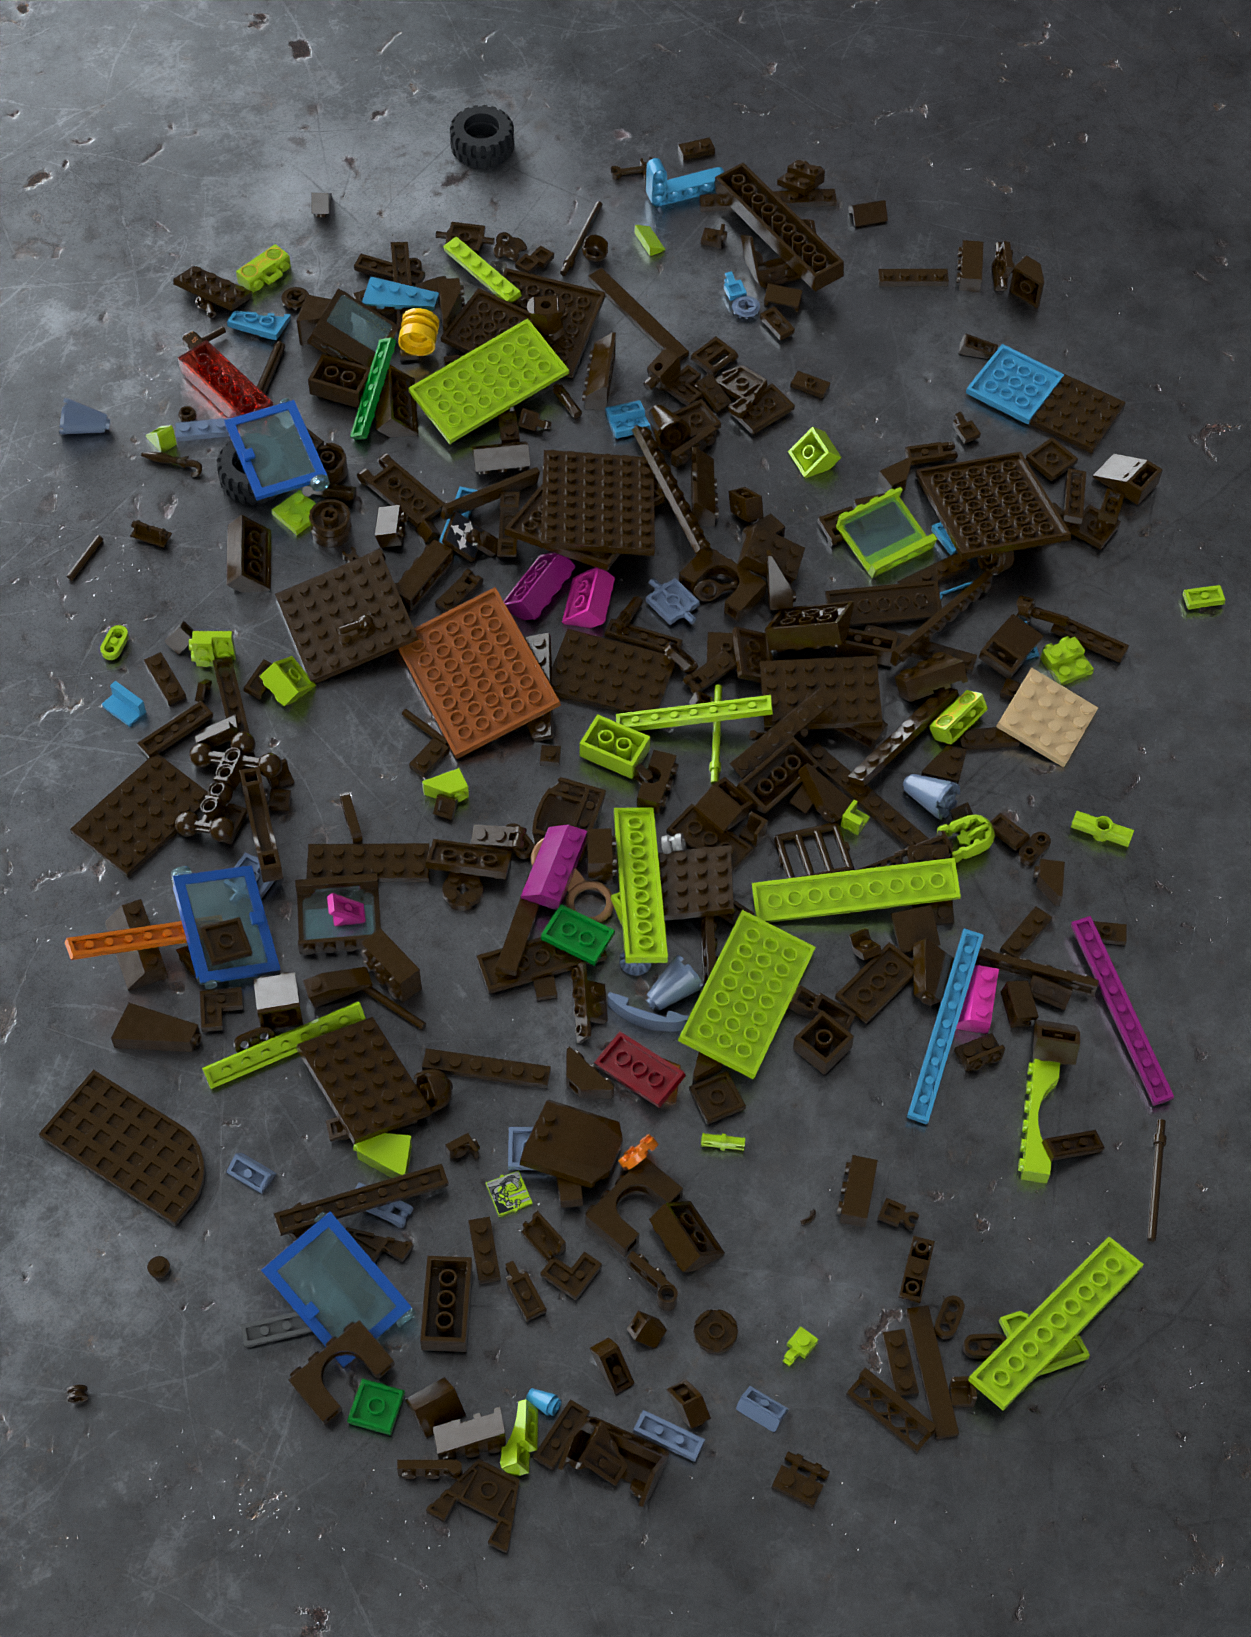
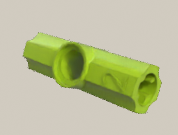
M1076 811L1071 828L1091 834L1097 841L1109 840L1129 847L1134 833L1132 829L1113 823L1107 816L1097 818L1080 811Z

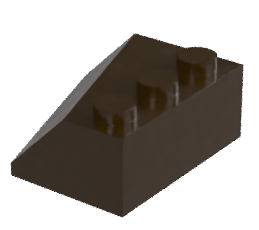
M692 447V513L696 516L699 526H715V519H719V508L715 507V504H718V493H715L717 478H714V459L697 447Z

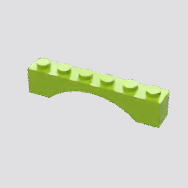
M1034 1059L1033 1063L1029 1062L1027 1075H1031V1081H1027L1026 1094H1029V1101L1026 1100L1024 1105V1113H1027V1120L1024 1119L1022 1125L1025 1139L1021 1140L1020 1152H1024L1023 1159L1020 1158L1018 1171L1022 1172L1021 1180L1047 1184L1050 1176L1051 1161L1041 1143L1043 1139L1038 1125V1112L1042 1101L1056 1088L1060 1071L1059 1062Z

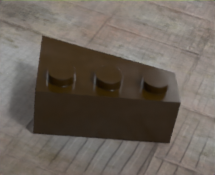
M943 652L935 653L933 657L920 661L916 666L905 669L901 674L895 676L900 697L910 702L934 694L933 690L941 687H944L945 690L949 689L952 683L962 681V683L968 682L963 661Z

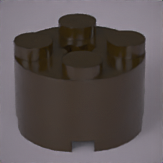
M335 443L315 446L327 476L315 479V481L333 484L343 481L348 473L346 454L343 448ZM309 458L311 473H313L315 470Z

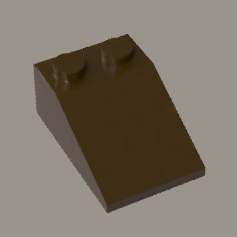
M459 278L438 279L443 333L465 306V299L461 297L465 295L464 285H460Z

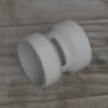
M683 833L675 834L672 837L669 835L662 836L661 844L664 854L686 850Z

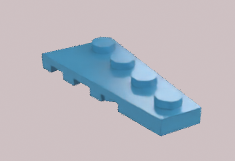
M370 276L362 302L366 306H377V309H384V307L402 309L408 307L411 309L421 308L435 311L439 293Z

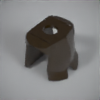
M559 296L531 298L528 301L527 310L533 320V326L543 338L546 335H550L552 341L560 338L564 334L561 321L565 310L563 299Z

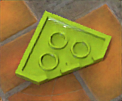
M1018 1311L1000 1317L999 1323L1007 1338L1028 1318L1029 1314ZM1077 1335L1038 1376L1089 1359L1090 1354L1081 1337Z

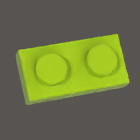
M1220 585L1187 589L1182 594L1187 609L1224 605L1226 600Z

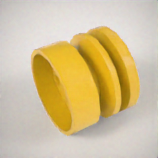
M421 308L406 311L403 314L398 339L400 348L406 353L416 356L431 354L435 350L440 322L438 317L433 312Z

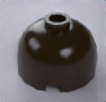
M436 1069L424 1070L415 1074L413 1078H417V1084L415 1085L431 1108V1113L444 1108L451 1099L453 1089L451 1080L443 1072Z

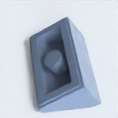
M236 1153L226 1173L260 1193L265 1191L276 1175L274 1171L244 1153Z
M751 1386L741 1396L736 1407L737 1411L772 1432L777 1430L789 1410Z

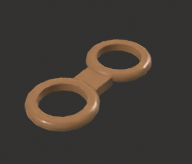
M544 838L541 839L532 850V866L534 865V862L536 860V857L538 855ZM576 869L567 890L566 907L576 911L574 901L580 892L585 890L599 891L606 900V906L599 915L589 918L599 923L605 922L611 916L614 908L610 889L603 883L586 881Z

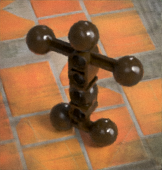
M248 732L236 733L231 739V748L225 753L215 752L205 743L195 744L189 753V758L193 765L203 768L211 763H217L219 766L216 770V777L213 779L215 782L210 785L207 793L208 796H205L200 805L204 813L202 820H199V817L192 812H183L176 818V831L185 837L202 832L210 834L218 842L229 841L234 836L235 827L230 819L224 817V811L227 810L226 804L232 800L233 791L236 790L241 781L239 770L259 767L262 776L273 778L282 771L283 764L281 758L274 753H266L260 758L249 757L248 755L255 749L256 742L254 737Z

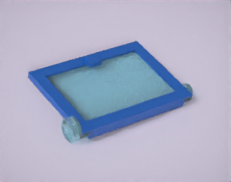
M284 398L278 405L224 420L228 434L257 501L311 485L314 491H323L329 486L330 482L294 400L290 401L288 398Z
M252 865L192 873L190 867L182 866L171 871L173 891L199 985L204 984L205 989H212L217 986V982L274 974L281 971ZM240 916L253 952L252 956L212 966L199 928Z
M324 1211L314 1219L316 1224L261 1269L325 1347L331 1338L335 1336L338 1338L344 1333L343 1329L352 1321L356 1323L360 1320L373 1337L378 1339L395 1323L401 1328L417 1314L331 1211L327 1214ZM342 1355L335 1359L344 1368L356 1357Z

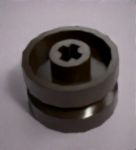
M326 499L319 501L310 510L311 534L317 544L334 548L343 545L349 540L352 534L351 516L348 507L343 502L336 499Z

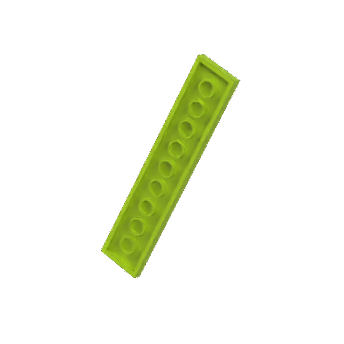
M614 808L613 816L625 963H667L668 952L654 808Z
M955 858L752 883L756 917L767 923L961 898Z
M1108 1237L969 1376L968 1381L1000 1409L1004 1410L1143 1268L1144 1264L1111 1237Z

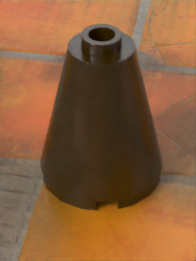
M656 405L649 411V418L656 442L662 450L665 449L673 452L686 443V439L691 435V428L686 421L663 405Z

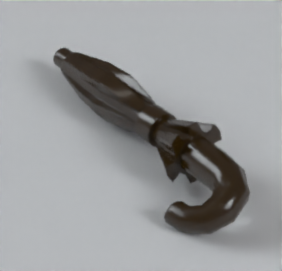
M163 452L141 453V457L154 462L179 464L185 469L188 466L195 467L196 472H192L191 477H197L202 472V464L199 461L188 459L189 456L179 458Z

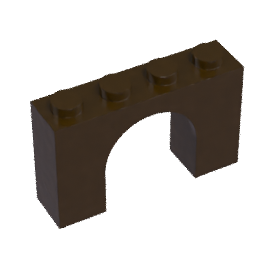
M712 549L714 554L709 559L696 555L679 573V582L688 591L693 593L697 583L713 577L721 576L732 581H738V588L725 601L724 613L740 622L766 594L767 582L749 570L737 565L731 558L725 557L716 549Z
M644 1158L633 1168L629 1169L630 1171L625 1176L621 1175L616 1180L615 1186L611 1190H606L602 1194L600 1201L596 1205H591L585 1213L586 1225L623 1257L639 1243V1233L619 1216L616 1209L618 1203L625 1196L634 1193L645 1194L660 1206L664 1203L678 1202L683 1197V1188L647 1158Z
M360 1320L356 1323L354 1321L349 1323L343 1329L344 1333L338 1338L336 1336L331 1338L326 1343V1348L320 1353L317 1351L312 1354L308 1359L309 1362L303 1368L301 1366L297 1367L290 1374L291 1378L288 1379L293 1388L324 1425L342 1411L341 1406L324 1387L323 1383L325 1368L333 1359L342 1355L357 1357L366 1365L377 1380L395 1366L394 1360Z

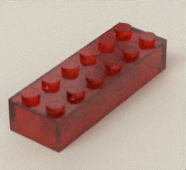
M208 340L178 357L180 372L227 417L234 418L273 406V402ZM275 414L237 426L245 434H248L267 422L270 417H274Z

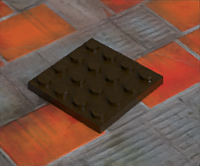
M478 288L440 338L441 342L467 354L527 318L531 323L533 320L527 310Z
M1064 374L1059 384L1053 389L1029 424L1093 454L1124 409L1126 402Z
M731 845L689 849L678 852L673 851L669 854L658 853L664 921L734 914Z

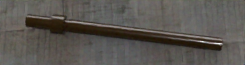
M600 201L596 202L570 254L566 256L560 271L562 276H566L569 269L573 267L575 257L603 205Z
M1163 1119L1157 1120L1156 1134L1153 1138L1155 1153L1147 1236L1149 1241H1156L1163 1150L1167 1141V1136L1165 1135L1166 1121Z

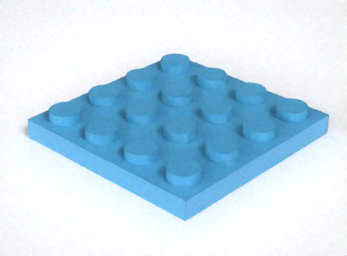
M1002 344L967 387L966 394L1029 424L1032 417L1059 384L1064 374Z

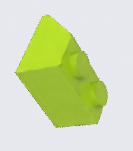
M811 427L788 451L804 478L830 470L842 458L826 432L815 427Z
M293 656L274 662L259 676L263 680L264 686L271 690L277 702L283 706L292 704L316 686L314 682L310 681L307 673Z

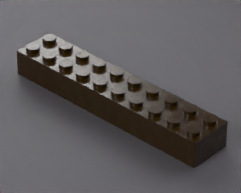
M742 162L715 177L716 193L815 292L844 276V261L745 163Z

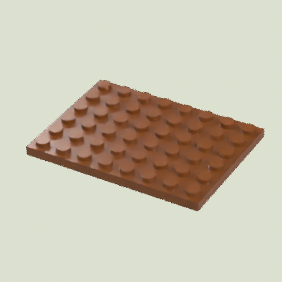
M496 587L414 628L419 640L398 648L456 759L561 706L558 697Z

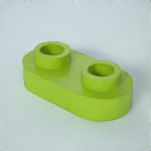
M116 625L109 630L100 647L103 658L114 660L120 656L129 639L126 627Z

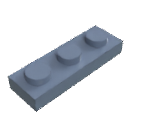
M230 417L175 423L177 442L227 437L229 434L224 420L230 419Z
M645 1410L642 1411L633 1429V1433L693 1462L696 1461L705 1443L704 1438Z

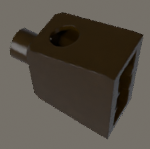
M665 347L647 367L648 379L643 382L644 387L648 391H651L654 387L664 391L663 384L681 371L679 356Z

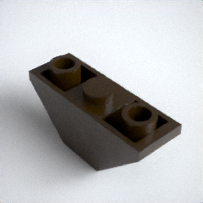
M569 1046L566 1055V1086L580 1099H612L614 1097V1084L607 1077L601 1076L596 1066L588 1064L578 1050L574 1051Z
M913 1236L899 1298L921 1303L935 1241Z

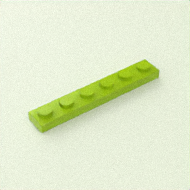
M455 237L443 246L444 251L497 297L513 303L522 296L519 289L458 237Z

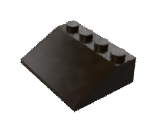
M854 602L794 606L793 609L779 610L765 628L769 651L783 652L787 649L798 651L808 647L819 649L823 646H841L848 635Z

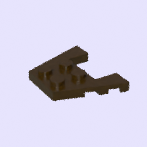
M744 365L722 372V376L715 378L724 392L737 399L736 402L728 406L729 413L739 419L745 415L768 385L767 379ZM697 382L693 383L692 386L700 392L695 385Z
M346 1227L348 1233L374 1263L383 1251L403 1263L414 1247V1244L409 1241L402 1242L387 1236L385 1238L376 1236L374 1233ZM338 1239L323 1259L322 1266L362 1315L365 1316L375 1303L376 1296L359 1287L367 1275V1271Z
M478 1459L449 1489H446L433 1504L431 1503L427 1507L426 1513L445 1522L454 1504L458 1501L498 1521L488 1540V1544L507 1554L520 1479Z

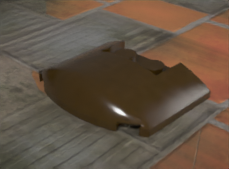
M563 777L557 779L559 783L547 789L536 809L532 827L534 846L545 837L548 827L571 825L586 831L587 829H594L599 813L602 810L606 790ZM587 842L579 859V863H581L587 851Z

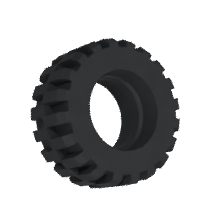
M474 105L472 108H465L463 112L460 111L451 121L450 144L452 153L460 162L463 161L464 165H471L472 168L482 167V169H487L490 166L493 168L496 167V164H502L511 156L514 150V125L511 118L501 109L497 110L494 106ZM477 135L491 136L485 139L474 138Z
M245 434L244 437H241L245 448L253 449L256 458L251 459L252 464H261L267 467L265 470L256 473L262 488L289 479L287 455L283 446L279 445V442L274 439L271 440V437L266 435L263 437L261 434ZM230 440L226 447L221 449L217 457V471L224 493L235 501L240 500V503L247 504L248 502L251 505H257L256 503L258 502L263 504L269 499L273 500L277 496L274 495L256 500L246 474L239 472L243 467Z

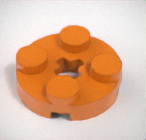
M650 1134L646 1135L639 1141L640 1144L636 1147L631 1146L623 1153L624 1156L618 1161L625 1171L633 1168L646 1158L649 1149L653 1151L659 1145L654 1137Z

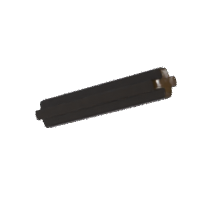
M282 341L275 343L255 389L254 395L259 399L265 396L285 349V344Z

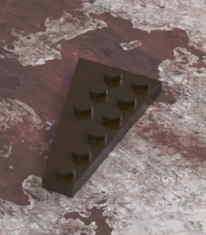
M544 633L524 637L552 687L551 635ZM553 710L526 723L535 742L553 739Z

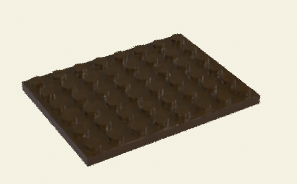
M544 450L540 548L654 556V472L646 457Z
M1021 451L916 470V478L962 560L1071 540L1070 531Z

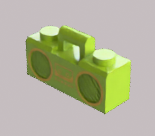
M274 244L236 270L238 284L252 291V294L260 290L265 285L264 283L272 284L283 276V272L291 267L290 256L278 245Z
M966 690L952 705H949L929 726L934 740L952 745L988 710L983 694Z

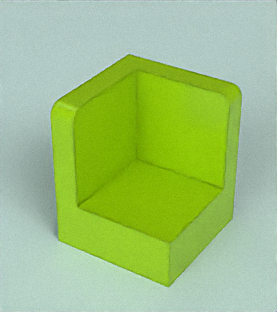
M853 800L842 816L841 827L859 835L870 817L857 810L858 801Z

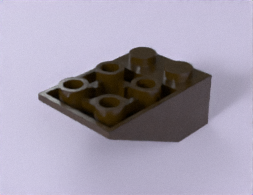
M1113 454L1093 475V478L1109 488L1125 494V498L1139 505L1159 484L1163 469L1145 459Z
M1012 614L982 648L978 658L1004 677L1011 679L1044 636Z
M1038 1019L1034 1020L1033 1058L1041 1061L1076 1065L1080 1047V1031L1077 1026Z

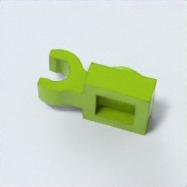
M800 1326L787 1342V1347L790 1349L784 1355L783 1362L790 1367L799 1355L805 1359L817 1345L819 1339Z

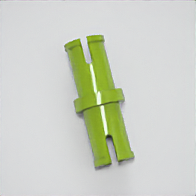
M702 1133L701 1147L720 1148L722 1151H725V1149L744 1151L745 1137L726 1136L724 1133L721 1135Z

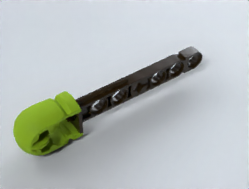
M969 815L955 820L949 825L945 824L938 827L936 837L915 845L948 844L949 858H955V862L958 863L962 858L968 859L989 849L994 841L995 834L993 826L987 818L981 815ZM961 831L960 835L956 838L960 845H966L967 847H961L959 850L954 851V845L948 837ZM907 848L895 852L893 856L860 869L884 867L887 864L890 866L905 864L903 857L907 856Z

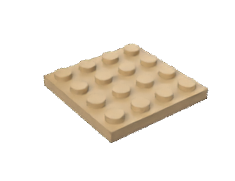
M1031 668L996 727L1064 767L1098 707Z

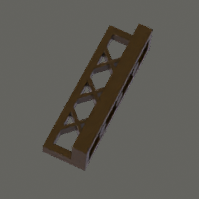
M866 1367L860 1372L858 1380L846 1393V1395L916 1453L920 1451L935 1432L936 1425ZM860 1385L869 1390L868 1398H860L854 1393ZM882 1401L886 1405L887 1412L878 1413L874 1409L873 1402ZM891 1416H900L904 1419L905 1427H895L891 1423ZM909 1431H918L924 1437L918 1444H915L909 1439Z

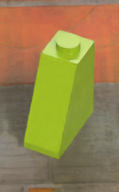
M383 1133L355 1144L353 1150L357 1151L358 1160L394 1178L408 1174L412 1138L411 1135Z

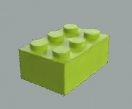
M598 714L579 743L580 757L631 779L634 777L635 767L640 763L642 764L650 750V736Z

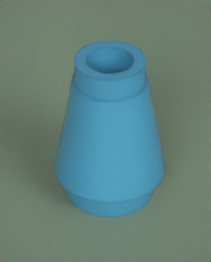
M534 1388L529 1390L526 1397L532 1405L546 1416H555L562 1402L558 1395Z

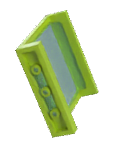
M901 487L895 490L890 489L883 496H876L865 505L860 504L854 510L846 511L838 517L836 528L872 579L932 549L937 541L933 533L928 536L925 534L900 498L903 490Z

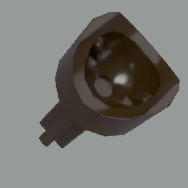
M1023 595L1019 596L1016 602L1018 607L1016 616L1022 621L1029 623L1033 617L1067 627L1068 616L1036 607L1035 599Z

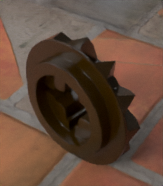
M301 287L288 288L281 296L283 306H287L288 309L294 308L295 310L302 308L309 293Z

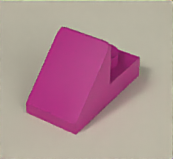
M334 893L327 896L329 914L333 915L334 926L360 924L366 921L363 903Z

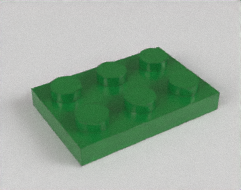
M560 904L542 932L541 940L595 966L615 935V930Z

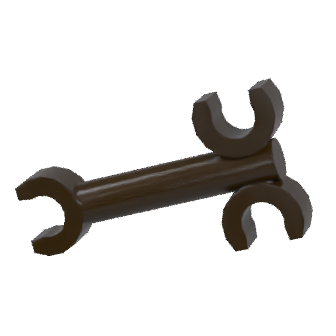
M641 158L640 166L629 168L612 166V179L618 180L621 175L643 173V178L646 180L648 162H644L643 158Z

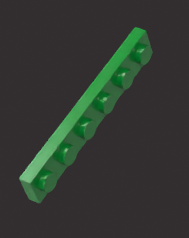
M391 337L379 339L350 437L354 440L367 439L370 432V426L375 416L376 406L380 399V393L385 383L384 380L396 344V340Z

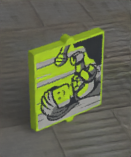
M519 1170L505 1176L500 1175L499 1178L485 1183L499 1217L512 1212L517 1213L518 1210L533 1205Z

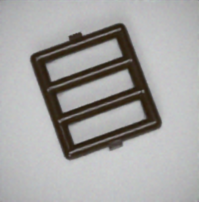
M837 822L774 836L779 853L778 861L780 866H783L787 879L796 878L783 841L795 839L807 874L804 876L855 870L849 854V843L845 842ZM833 831L845 867L834 869L822 833ZM814 835L826 871L814 873L802 837Z

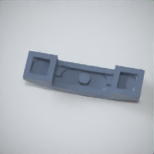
M611 992L608 993V1006L617 1015L645 1029L662 1032L682 1031L689 1016L673 1011H668L666 1017L629 1006V998Z

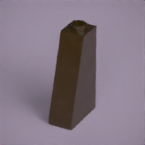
M129 1002L111 1036L113 1046L118 1049L193 1052L195 1045H199L202 1038L198 1024Z

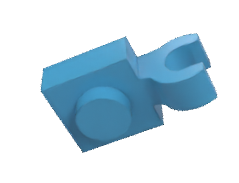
M732 272L725 273L724 290L729 300L733 301L738 297L746 296L747 292L741 279L735 280Z

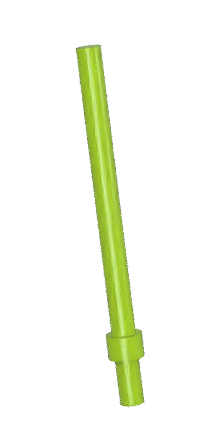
M715 685L714 702L722 701L721 685ZM721 721L713 722L712 761L709 764L711 785L719 781V773L721 772V762L719 761Z

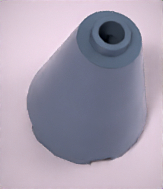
M64 398L63 402L67 403V405L64 404V407H62L59 427L63 428V430L60 429L59 434L105 433V429L109 430L110 419L107 418V414L69 398Z
M917 774L907 776L903 782L904 791L939 820H942V817L947 818L950 815L948 810L955 808L958 801L955 800L956 794L960 795V786L955 782Z
M680 955L673 958L646 994L648 997L646 1002L653 1010L657 1008L660 1011L704 987L701 984L702 980L689 964L683 965L681 961L684 959Z

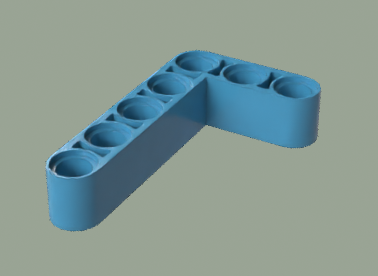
M653 158L647 163L646 193L652 205L656 207L716 192L715 177L725 171L722 167H716L667 180V172L661 160Z

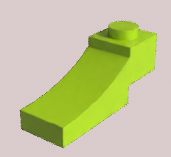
M527 1399L518 1402L517 1417L512 1434L506 1446L502 1447L501 1468L514 1477L529 1473L530 1452L537 1450L538 1409Z

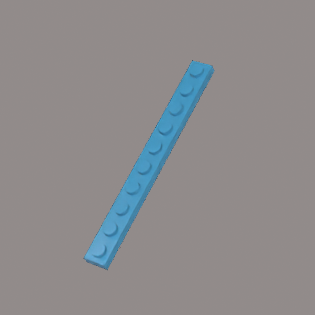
M965 928L962 931L907 1114L909 1119L924 1124L929 1122L982 943L983 934Z

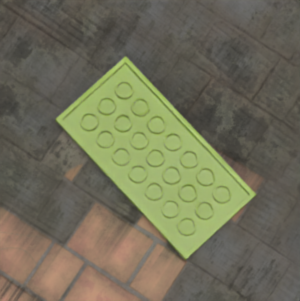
M527 318L408 388V391L446 441L451 444L569 374V369Z
M742 910L677 1041L754 1079L816 947Z

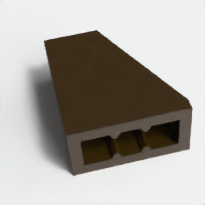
M926 938L915 943L913 946L914 995L922 1003L931 1006L942 1001L954 957Z

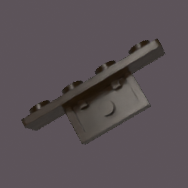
M580 962L571 972L576 1022L575 1034L577 1036V1043L580 1044L591 1036L590 1022L605 1024L608 1021L605 984L587 980L586 962Z

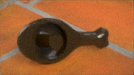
M706 579L695 585L693 594L698 600L712 601L724 591H735L739 583L738 581H733L728 584H720L714 580Z

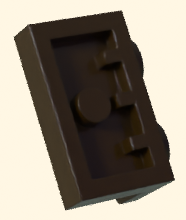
M993 1033L959 1045L954 1049L965 1072L971 1069L973 1071L978 1070L989 1062H998L1002 1059L1005 1051L1004 1045L999 1046Z

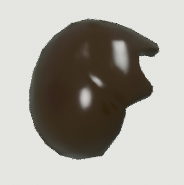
M589 235L583 242V256L591 262L603 261L608 254V241L600 235Z

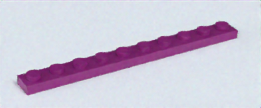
M1091 916L1071 922L1072 930L1094 978L1099 980L1098 986L1153 1106L1173 1100L1174 1095Z

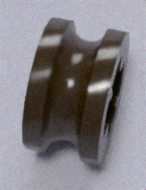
M86 1385L68 1387L67 1393L70 1394L67 1397L68 1402L81 1403L88 1400V1394H86L88 1387Z

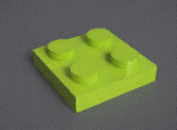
M298 490L273 508L272 514L295 535H298L310 526L309 513L316 503L309 497L304 496L301 490Z

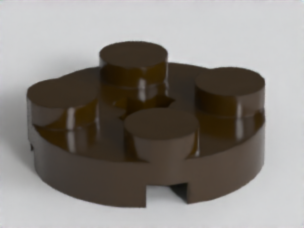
M450 873L442 887L443 898L455 910L465 911L472 909V906L476 903L478 905L483 898V885L480 877L465 873ZM466 888L468 891L460 894L459 889Z

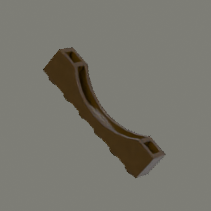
M254 767L239 770L263 883L283 879L260 768Z

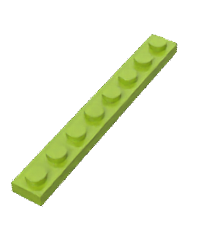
M771 695L620 713L616 714V722L633 730L643 731L773 715Z
M356 1002L203 1067L202 1070L210 1089L298 1052L297 1044L365 1020L366 1017L361 1004Z

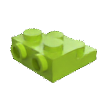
M193 631L192 639H189V650H192L191 661L196 662V666H213L212 660L232 657V660H236L232 631Z
M1064 637L1058 644H1047L1042 650L1040 660L1055 681L1062 686L1093 674L1094 668L1084 656V648L1076 637Z

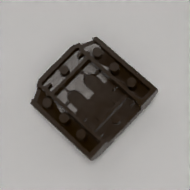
M547 1100L524 1146L520 1165L593 1188L597 1181L600 1179L604 1180L609 1176L622 1147L623 1138L620 1122L553 1100Z

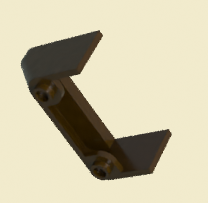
M802 219L816 233L814 220ZM747 235L740 236L745 262L760 287L767 288L768 283L778 285L801 278L781 257L763 262L762 254L755 251L753 237Z
M587 1416L569 1436L558 1469L563 1470L568 1463L575 1469L587 1468L576 1459L601 1421L606 1425V1429L612 1440L615 1441L619 1453L628 1465L621 1479L631 1483L630 1489L635 1496L641 1498L639 1506L643 1507L655 1489L668 1460L669 1451L602 1419Z

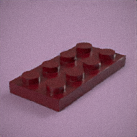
M622 1032L616 1035L594 1062L598 1069L659 1108L686 1077L682 1070Z

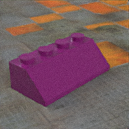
M555 552L539 555L505 598L504 603L509 612L522 620L538 618L542 613L541 610L552 601V596L562 588V583L570 578L571 572L576 566L568 557Z
M571 825L548 827L521 894L522 899L555 910L558 909L564 900L587 842L586 830Z

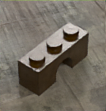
M653 750L648 769L651 770L654 778L658 779V781L655 783L642 782L637 796V808H654V813L660 814L661 808L667 804V791H671L674 780H672V776L677 775L678 772L677 755Z

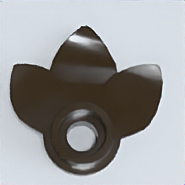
M502 232L496 237L497 244L493 248V253L496 259H500L505 255L508 259L517 262L519 252L526 251L527 245L522 239Z

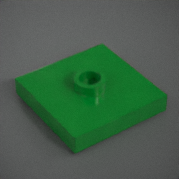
M362 1378L347 1423L391 1436L405 1396V1390Z

